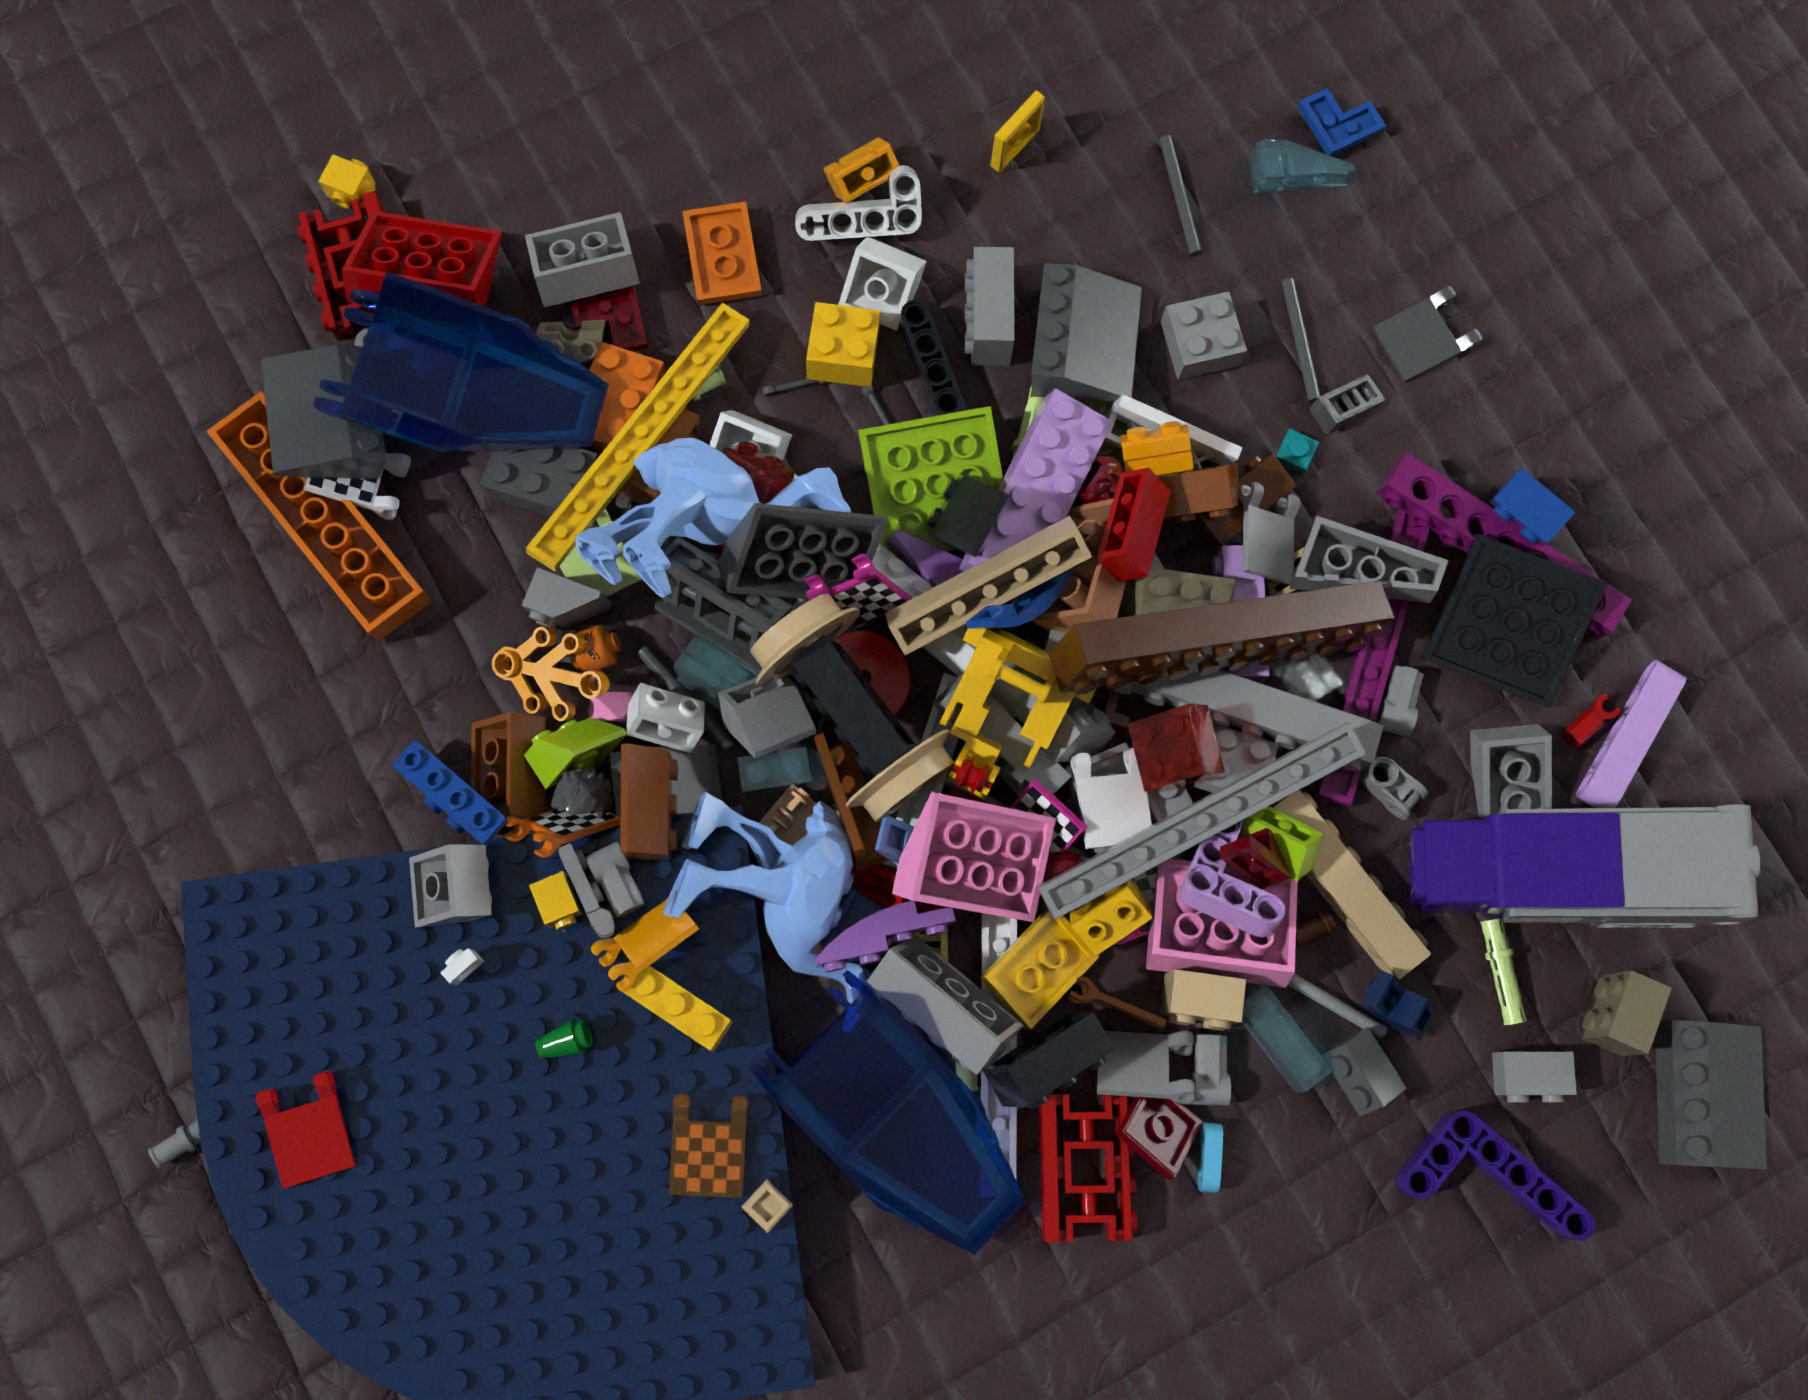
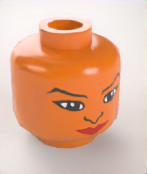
M602 625L577 632L585 639V648L581 653L569 654L570 660L577 670L581 669L584 672L601 671L616 664L617 652L621 651V644L615 632L610 633ZM572 638L571 640V646L573 649L576 646L574 638Z

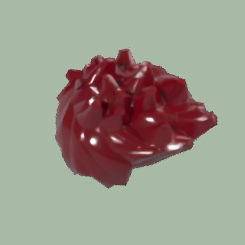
M1099 455L1097 461L1093 462L1091 471L1088 472L1085 482H1083L1076 496L1080 505L1114 498L1120 474L1124 472L1121 464L1113 456Z

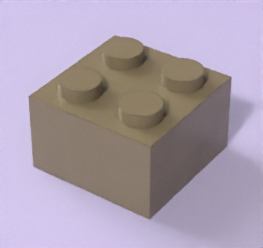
M1632 970L1605 975L1596 984L1594 996L1597 998L1593 1009L1589 1010L1584 1017L1582 1028L1585 1031L1582 1039L1619 1056L1649 1054L1672 988Z

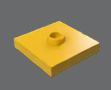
M1037 90L994 135L991 167L998 173L1004 170L1040 130L1045 96Z

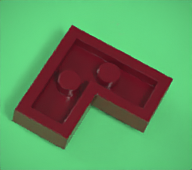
M634 285L570 301L577 330L581 327L582 321L605 320V327L610 326L614 346L632 352L648 349Z

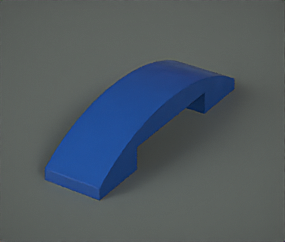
M1073 567L1028 590L1010 604L984 607L966 621L968 628H1007L1019 626L1035 619L1047 610L1060 595L1071 575Z

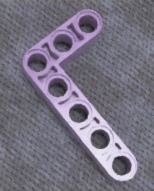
M1243 819L1226 828L1228 833L1221 831L1199 843L1180 887V897L1191 908L1254 936L1263 938L1272 935L1285 914L1284 903L1280 898L1269 892L1223 873L1227 863L1220 857V846L1237 839L1245 821ZM1205 855H1211L1217 861L1209 860ZM1192 883L1201 884L1205 890L1197 889ZM1226 897L1233 898L1238 904H1231L1227 901ZM1259 912L1268 914L1271 919L1263 918Z

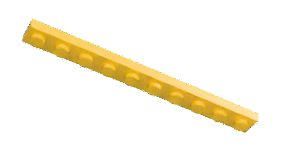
M723 302L528 544L526 547L528 555L554 572L559 568L576 546V535L588 530L634 473L636 470L633 462L634 459L657 444L747 330L750 321L748 318Z

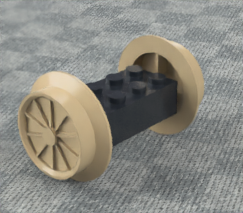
M822 594L786 615L765 632L753 645L750 652L762 667L755 683L758 687H764L792 673L803 688L808 686L816 696L813 699L815 706L825 717L827 715L832 717L837 724L834 731L845 745L851 743L858 752L855 759L860 767L867 774L872 772L876 776L856 792L845 805L847 808L864 806L877 823L883 819V816L891 815L914 799L954 766L955 761L943 747L950 731L948 729L942 730L918 746L914 743L837 639L856 621L860 610L857 607L841 610L830 594Z

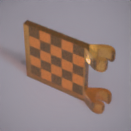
M677 1094L673 1099L669 1195L742 1198L748 1098L745 1096L733 1098L731 1122L688 1120L690 1095Z

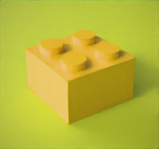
M815 302L806 357L807 379L857 386H872L881 310Z

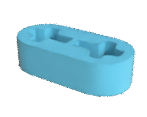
M1203 1122L1201 1126L1198 1161V1190L1201 1192L1218 1193L1220 1189L1223 1151L1222 1124Z

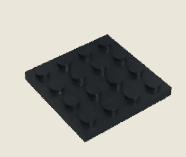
M1476 533L1421 658L1550 708L1606 589L1607 583Z

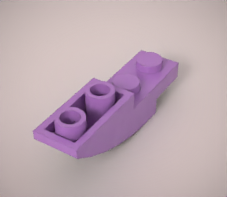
M908 901L878 911L846 929L830 942L816 957V969L824 967L825 972L828 973L847 968L845 962L860 960L861 965L879 962L882 960L881 955L886 954L889 950L886 940L889 938L895 944L912 940L913 933L926 931L927 936L948 932L947 926H951L955 922L953 908L948 907L917 914L915 901Z

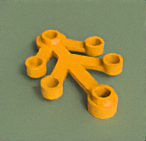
M538 627L534 630L533 636L518 648H501L493 656V671L500 678L512 681L523 700V707L526 712L530 714L542 713L546 709L548 701L552 708V715L556 720H570L575 715V705L570 700H563L553 681L578 687L582 696L592 699L600 698L607 693L610 685L609 679L599 670L578 673L554 667L569 654L581 653L584 650L585 639L579 633L564 635L561 643L537 662L526 660L538 648L550 647L556 642L557 635L552 627ZM544 631L547 635L546 642H544L542 639V634ZM572 638H574L576 642V646L574 649L571 646ZM510 659H511V662H512V667H510V665H509ZM525 675L534 677L543 694L533 692ZM596 679L598 680V689L595 687ZM534 698L537 700V708H536V709H535L534 706H533V699H534ZM562 705L566 708L565 716L561 712Z

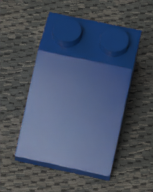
M1523 468L1510 476L1490 501L1495 506L1492 510L1493 513L1507 524L1512 520L1521 528L1519 534L1534 546L1537 543L1542 546L1548 544L1576 513Z

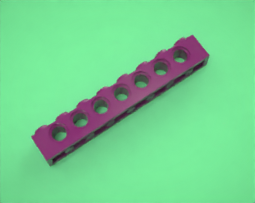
M1408 452L1395 461L1376 492L1388 506L1394 509H1401L1411 516L1414 523L1424 528L1429 527L1439 534V538L1444 543L1457 546L1466 553L1474 538V535L1469 530V524L1477 529L1478 534L1603 581L1550 545L1542 546L1537 543L1534 546L1519 534L1521 528L1512 520L1508 524L1493 513L1492 507ZM1413 488L1421 492L1422 500L1415 497ZM1441 506L1448 509L1450 518L1442 514ZM1607 583L1585 635L1599 639L1613 633L1632 599Z

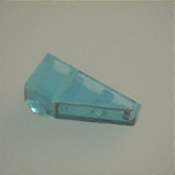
M1269 138L1255 142L1249 157L1254 193L1348 186L1356 171L1354 164L1288 140L1276 141Z

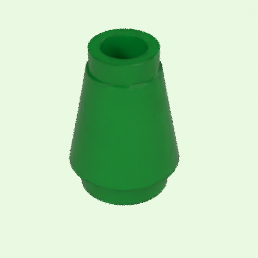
M572 1019L542 1037L537 1038L535 1045L539 1057L543 1060L546 1058L584 1054L587 1048L592 1047L593 1039L590 1028L584 1019L579 1021Z

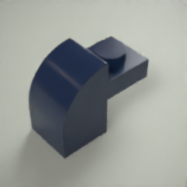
M1380 970L1377 978L1369 982L1365 993L1366 998L1362 1005L1367 1012L1377 1019L1419 1041L1436 1012V1009L1427 998L1403 988L1394 975Z

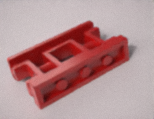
M375 191L362 194L364 201L359 202L358 199L351 200L355 215L326 223L319 209L313 211V215L309 216L306 211L299 212L301 224L297 225V231L303 245L307 244L309 253L304 254L305 261L310 273H315L317 282L312 283L313 291L317 301L323 303L325 310L320 313L321 321L326 332L331 331L337 340L344 339L343 334L345 333L349 335L356 334L352 319L379 312L382 309L380 307L363 306L355 303L340 306L339 311L342 320L339 321L330 287L333 286L338 297L346 296L344 282L341 281L336 261L346 259L350 255L357 239H352L351 232L364 228L366 224L364 215H368L369 218L372 211L384 212L383 205ZM315 228L318 229L323 240L336 236L339 238L340 244L323 248L326 262L323 261Z
M1047 1094L1050 1099L1039 1106L1042 1241L1045 1243L1073 1242V1223H1106L1108 1241H1132V1233H1137L1138 1222L1136 1211H1131L1130 1196H1136L1135 1174H1130L1129 1159L1135 1158V1151L1118 1136L1117 1155H1114L1113 1141H1094V1119H1113L1112 1105H1116V1130L1118 1131L1133 1102L1127 1101V1096L1102 1095L1103 1112H1070L1069 1094ZM1056 1105H1060L1061 1120H1079L1080 1141H1061L1062 1156H1057ZM1071 1149H1104L1105 1185H1072ZM1058 1178H1062L1063 1193H1082V1214H1063L1064 1229H1059ZM1115 1178H1118L1120 1229H1116V1215L1096 1214V1193H1115Z

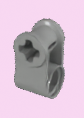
M1388 757L1376 758L1372 765L1361 770L1359 779L1363 787L1380 800L1389 812L1402 820H1406L1410 816L1409 810L1420 798L1424 799L1428 795V791L1418 780L1406 773L1394 760ZM1375 766L1383 770L1385 774L1383 782H1379L1374 777L1373 769Z

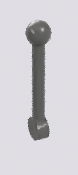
M803 379L778 386H768L762 390L764 396H770L793 388L818 382L820 384L828 382Z
M863 386L862 393L869 397L883 424H891L874 395V387Z

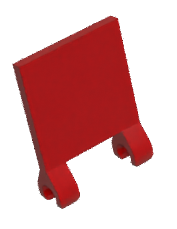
M331 1071L321 1072L313 1077L316 1091L321 1100L280 1112L278 1095L273 1088L256 1094V1102L264 1118L282 1189L356 1166L336 1093L334 1075Z

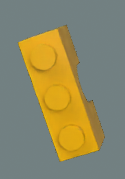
M651 966L640 972L633 986L623 992L712 1052L715 1051L734 1022Z

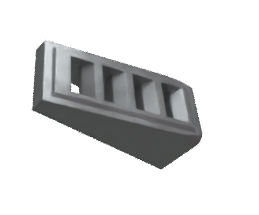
M1366 374L1318 397L1310 407V412L1324 433L1329 434L1381 405L1386 399L1370 376ZM1358 388L1362 390L1369 401L1366 402L1357 390ZM1348 394H1349V396L1351 397V399L1354 401V403L1356 404V407H1355V405L1352 403V401L1350 400V398L1348 397ZM1336 401L1339 402V404L1341 405V407L1343 408V410H1344L1345 412H1343V411L1341 410V408L1339 407V405L1337 404Z

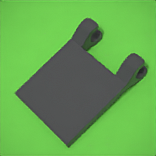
M1451 286L1441 289L1431 297L1372 328L1404 383L1461 353L1474 349L1482 340V336L1477 329L1455 340L1437 309L1451 304L1456 296Z

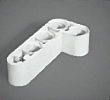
M902 165L896 167L891 172L889 178L890 199L851 201L847 204L845 202L804 205L798 209L795 216L796 231L801 238L810 241L914 233L919 229L922 221L921 189L917 173L909 166ZM909 176L913 179L912 186L908 190L898 189L896 182L899 178ZM910 209L915 213L913 220L907 223L899 221V213L902 210ZM877 211L883 215L881 222L876 225L867 223L865 219L870 212ZM841 213L847 214L851 221L847 226L838 227L833 223L835 216ZM827 214L829 228H824L823 215ZM806 217H813V228H807L805 223Z

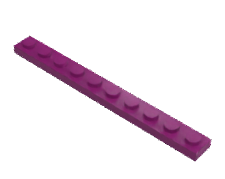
M1413 488L1415 497L1422 500L1421 492ZM1398 509L1389 540L1424 551L1430 528L1417 525L1412 521L1410 515ZM1388 599L1395 618L1383 627L1384 631L1371 637L1366 641L1367 645L1364 648L1357 650L1341 711L1375 722L1409 601ZM1341 767L1322 777L1316 797L1346 807L1351 806L1361 769L1355 772Z

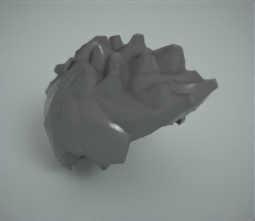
M578 767L575 771L571 770V772L564 771L563 778L558 782L552 798L551 806L553 809L557 808L558 811L566 810L571 815L587 814L595 810L598 818H603L609 809L615 806L614 795L610 794L612 787L609 785L610 781L608 779L603 780V773L598 774L593 768L582 771L583 767Z

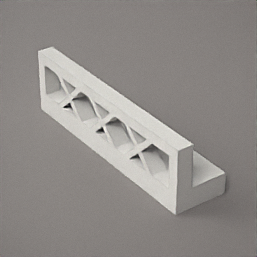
M1124 394L1112 404L1108 419L1113 421L1104 441L1119 448H1122L1121 438L1111 433L1116 419L1127 423L1129 429L1146 427L1147 431L1160 429L1161 424L1171 421L1180 422V425L1187 424L1195 470L1202 469L1200 463L1206 460H1210L1220 466L1232 464L1238 460L1242 447Z

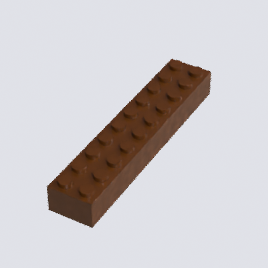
M1381 581L1078 623L1071 627L1048 655L1060 692L1075 691V694L1081 695L1091 692L1097 687L1106 686L1108 690H1113L1129 682L1138 681L1139 685H1145L1161 677L1169 676L1170 680H1176L1193 672H1199L1200 675H1208L1225 667H1230V670H1239L1251 663L1257 662L1261 666H1265L1283 658L1297 661L1309 654L1315 653L1323 657L1341 649H1346L1347 652H1354L1364 648L1367 645L1366 641L1371 637L1384 631L1383 627L1395 617Z

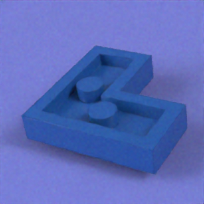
M1328 88L1300 100L1298 104V109L1328 158L1383 133L1386 128L1384 121L1371 100L1343 113Z

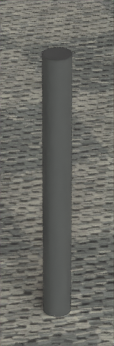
M1165 135L1159 139L1189 254L1190 256H1198L1202 253V248L1171 135Z
M1287 278L1282 281V287L1308 402L1314 403L1321 395L1294 278Z
M647 645L638 651L637 655L671 692L694 698ZM704 709V729L728 753L735 747L736 743Z

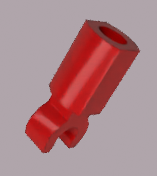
M1607 694L1596 698L1591 704V710H1585L1562 731V737L1571 747L1579 749L1604 726L1603 721H1609L1619 715L1621 711L1619 707L1609 713L1603 710L1602 703L1608 698Z

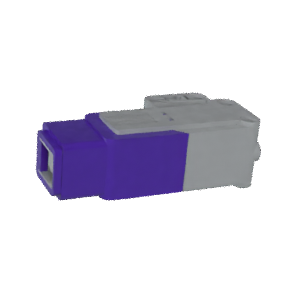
M1734 804L1717 807L1506 809L1503 814L1487 815L1483 820H1423L1420 828H1412L1409 835L1411 905H1421V913H1483V917L1503 918V923H1591V927L1691 928L1699 925L1741 924L1758 917L1756 878H1758L1760 873V854L1757 845H1753L1751 806Z

